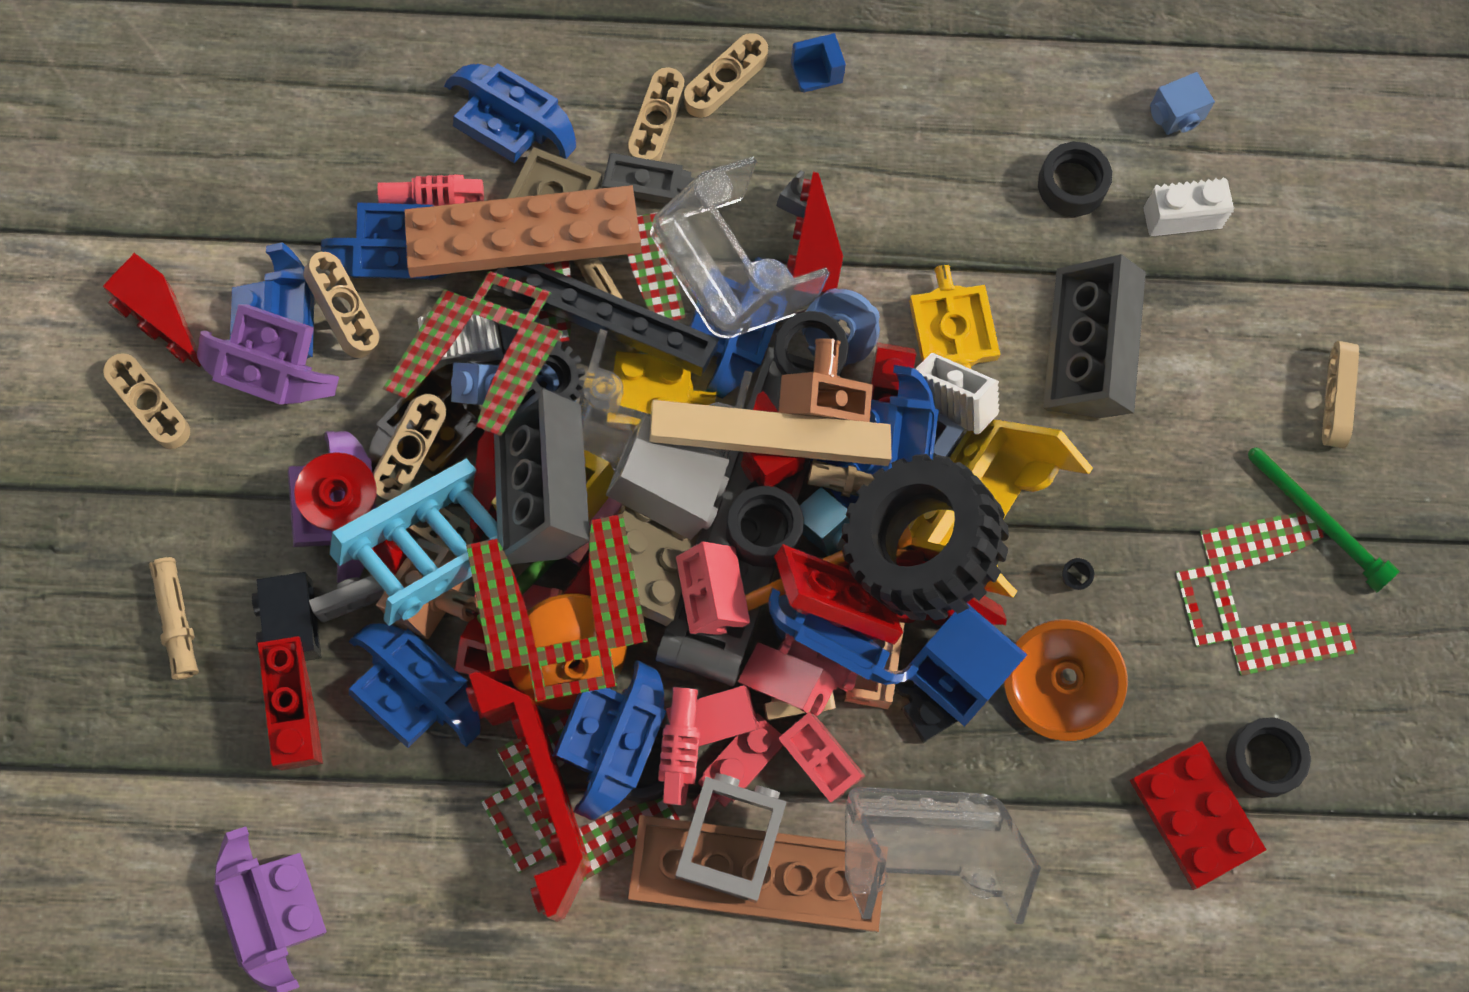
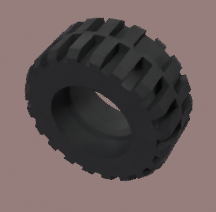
M927 454L914 455L911 462L901 458L892 462V468L887 471L881 468L872 475L874 480L868 486L863 484L856 494L859 498L856 503L849 504L845 514L850 519L849 524H843L841 538L847 543L842 548L844 560L850 565L849 571L851 575L862 585V588L891 612L899 616L906 614L911 620L923 621L926 619L927 614L933 620L945 619L948 617L947 611L953 609L959 614L969 608L967 602L975 597L979 601L987 593L984 589L989 581L995 583L1001 571L997 567L998 562H1004L1008 553V547L1002 542L1009 538L1008 525L1003 520L1005 514L1001 505L988 488L962 463H954L949 457L941 455L934 456L933 460ZM934 510L954 511L952 535L938 555L923 564L915 566H899L897 564L896 554L899 539L913 520L922 514Z

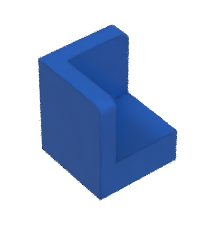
M835 33L796 42L792 46L791 65L801 92L805 93L843 83L846 63Z

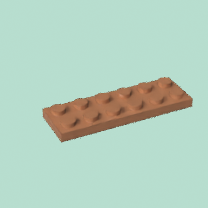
M633 185L405 209L407 264L410 278L642 253Z
M640 815L628 896L630 901L879 932L887 847L777 833L759 898L754 903L676 878L675 875L692 823L691 821ZM703 823L691 862L752 881L766 831Z

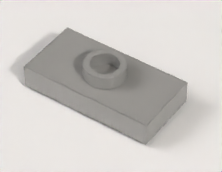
M373 576L362 580L355 577L342 581L337 585L336 590L311 599L309 603L315 616L320 622L324 623L379 601L385 590Z

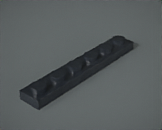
M533 264L498 268L495 272L551 292L541 310L699 376H703L718 348V338L542 265ZM494 284L491 286V289L529 305H532L536 300Z

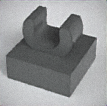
M799 171L780 193L776 206L795 216L804 218L807 202L800 201L803 186L802 179L805 172Z

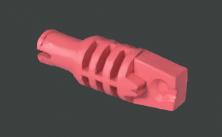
M463 175L416 176L412 178V182H378L377 187L379 203L441 206L484 201L483 181L481 179H464Z
M673 687L670 725H665V729H663L658 781L664 782L663 803L686 805L688 785H695L700 738L699 728L695 727L697 689Z

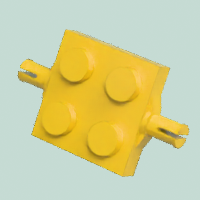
M942 265L937 266L934 272L938 288L930 293L911 295L909 300L921 361L923 362L931 353L940 355L970 369L977 363L997 361L1000 357V350L985 285L973 287L954 286L950 266L944 265L943 269Z
M616 351L614 371L609 377L608 382L585 379L584 395L607 397L609 405L607 427L634 430L645 415L650 417L652 400L715 406L716 392L693 390L692 372L649 354Z

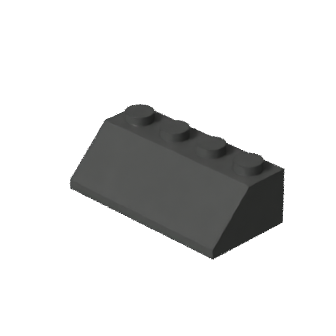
M1122 254L1057 268L1043 408L1047 411L1096 418L1132 414L1135 411L1146 272Z
M543 388L518 407L501 436L494 434L498 541L510 564L564 559L590 540L581 405Z

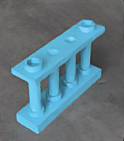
M467 458L332 532L330 555L336 563L341 566L351 559L360 560L390 596L387 598L384 621L388 626L401 618L407 620L421 610L424 604L472 577L466 547L467 543L439 512L440 509L451 503H459L489 537L488 540L498 539L497 522L471 493L476 469ZM419 521L427 522L457 558L438 568L406 531V528ZM385 540H393L423 575V578L404 588L372 548Z

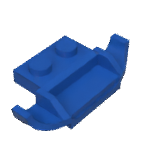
M497 63L494 67L483 64L466 65L458 69L446 80L444 87L449 90L455 85H459L469 91L468 102L453 116V127L511 162L515 163L535 141L542 144L547 138L555 143L560 156L565 159L576 149V138L572 124L567 114L558 105V99Z
M357 202L356 238H326L321 240V252H329L335 255L341 261L348 276L353 278L424 279L431 281L448 275L440 274L410 278L408 271L405 209L431 207L434 205Z
M283 242L266 246V253L272 260L274 272L265 274V281L232 287L230 339L238 304H247L314 327L315 297L305 281V267L295 253ZM313 335L307 358L313 357Z
M759 257L755 258L751 278L745 285L712 271L708 276L689 325L691 328L719 339L718 348L713 355L718 357L715 363L717 367L705 391L716 392V396L722 399L747 380L761 365L786 299L783 296V281L779 269Z
M894 365L893 373L897 375L899 380L898 396H890V403L871 400L870 422L891 424L892 460L888 466L857 463L862 472L873 475L881 468L887 471L892 468V462L901 458L911 462L914 455L927 454L933 460L939 409L935 408L932 391L923 375L917 369Z
M772 587L769 596V611L775 624L801 644L867 680L871 679L885 685L904 682L912 678L919 670L918 667L911 663L901 671H891L884 668L890 652L859 631L845 626L842 628L836 627L827 619L810 613L805 615L797 611L794 618L787 615L779 606L780 591Z
M369 624L350 639L349 642L354 647L359 645L373 656L372 663L374 666L349 688V695L407 748L436 721L442 726L448 723L458 734L460 742L465 747L480 734L479 715L477 711H473L466 692V688H468L467 680L411 630L407 629L405 631L392 625L388 626L387 624Z
M635 660L632 667L634 668V673L630 685L622 691V694L610 688L578 693L552 755L556 759L589 773L586 779L589 785L573 811L589 820H594L614 808L632 789L636 788L666 714L664 710L663 683L658 671Z

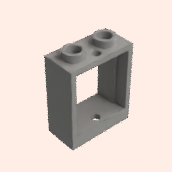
M716 773L714 779L705 777L675 876L677 879L756 903L787 801L778 799L780 793L773 789L756 786L755 791L738 787L740 780ZM712 793L772 811L752 881L691 862Z

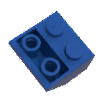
M969 604V608L959 614L954 612L912 660L911 664L918 667L919 670L910 678L964 727L1027 656L1022 649Z

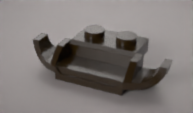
M464 361V362H457V363H473V362ZM453 363L447 364L436 371L432 370L406 399L401 397L376 423L378 429L371 441L369 450L372 473L410 402L418 396L424 394L435 395L442 400L446 408L445 420L421 463V466L435 476L448 469L485 431L476 427L481 410L473 404L451 402ZM430 402L425 406L418 405L417 411L421 413L418 424L413 426L408 422L406 428L416 430L426 438L428 431H422L421 428L426 420H435L436 414L432 412L433 405ZM404 436L398 441V453L405 459H412L418 454L419 444L415 438ZM390 456L387 463L395 465L396 462ZM381 475L379 481L387 479L389 476Z

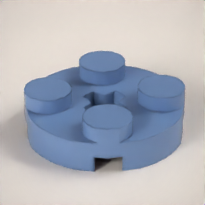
M829 289L817 297L806 310L823 312L838 322L840 320L847 322L850 334L846 333L849 348L844 367L848 364L864 360L878 341L880 334L879 312L876 307L871 305L865 297L857 292L847 289ZM808 327L802 329L803 335L805 334L806 341L809 344L808 349L815 357V339H830V337L818 328Z

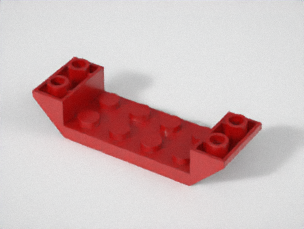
M476 671L469 674L472 686L466 688L473 711H477L480 718L485 717L493 726L512 721L517 738L522 740L524 746L528 745L530 751L529 754L524 755L528 773L531 779L535 780L536 784H541L543 790L542 794L537 795L538 804L544 819H548L549 824H554L556 834L551 835L550 840L557 860L561 859V862L566 864L534 875L537 886L531 888V894L538 913L542 912L547 918L558 922L565 919L591 866L557 760L552 757L554 751L540 709L530 696Z

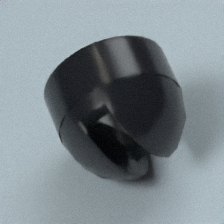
M1071 559L1063 567V582L1072 590L1086 589L1094 580V568L1085 559ZM1072 566L1087 579L1083 584L1068 572Z

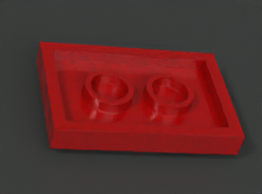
M782 544L774 557L789 604L793 609L805 615L810 613L827 619L836 627L842 628L845 626L859 631L871 640L880 639L894 645L903 634L897 615L888 610L884 605H881L864 590L862 585L853 578L849 569Z
M1203 741L1129 780L1192 890L1200 888L1267 850Z

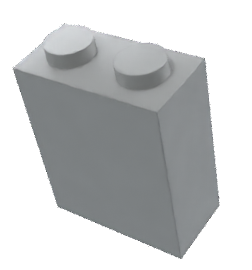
M645 415L627 440L606 496L691 540L701 528L707 530L717 515L718 508L713 505L727 486L729 478L724 475L729 460L708 448L649 442L650 417Z

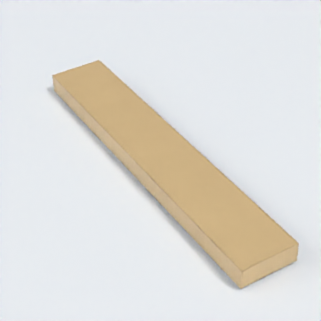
M652 400L649 442L882 466H888L892 460L891 424Z

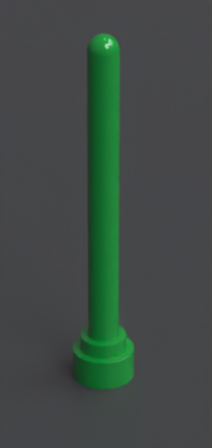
M1258 447L1249 450V460L1365 570L1362 573L1367 578L1365 582L1376 593L1400 572L1389 560L1384 562L1380 557L1376 560L1263 450Z

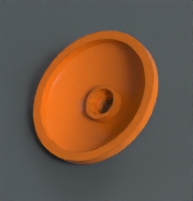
M583 594L557 595L543 600L527 611L536 648L597 636L591 596ZM627 646L610 649L616 679L625 663ZM599 655L577 659L580 660V663L573 668H569L572 661L541 666L545 687L603 676ZM529 665L507 669L517 690L530 696L536 705L555 710L572 709L578 694L535 701Z
M1058 619L1033 627L1015 643L1027 656L1004 681V686L1012 709L1027 727L1050 739L1077 741L1098 734L1114 721L1126 698L1128 676L1120 651L1103 632L1084 622ZM1067 668L1074 670L1076 680H1066L1063 676V670Z

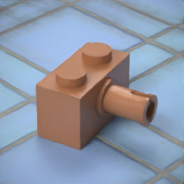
M815 339L813 372L782 375L779 413L870 422L873 385L837 376L839 346L841 344L839 340Z
M421 538L417 541V544L438 568L457 558L447 548ZM406 558L395 577L406 588L423 578V575ZM463 581L424 604L421 610L407 620L401 618L394 623L399 628L409 629L414 634L428 640L445 612L459 617L466 622L473 620L475 616L465 610L469 609L478 613L477 598L459 591L465 582ZM386 592L383 593L376 604L384 614L387 598L390 597Z

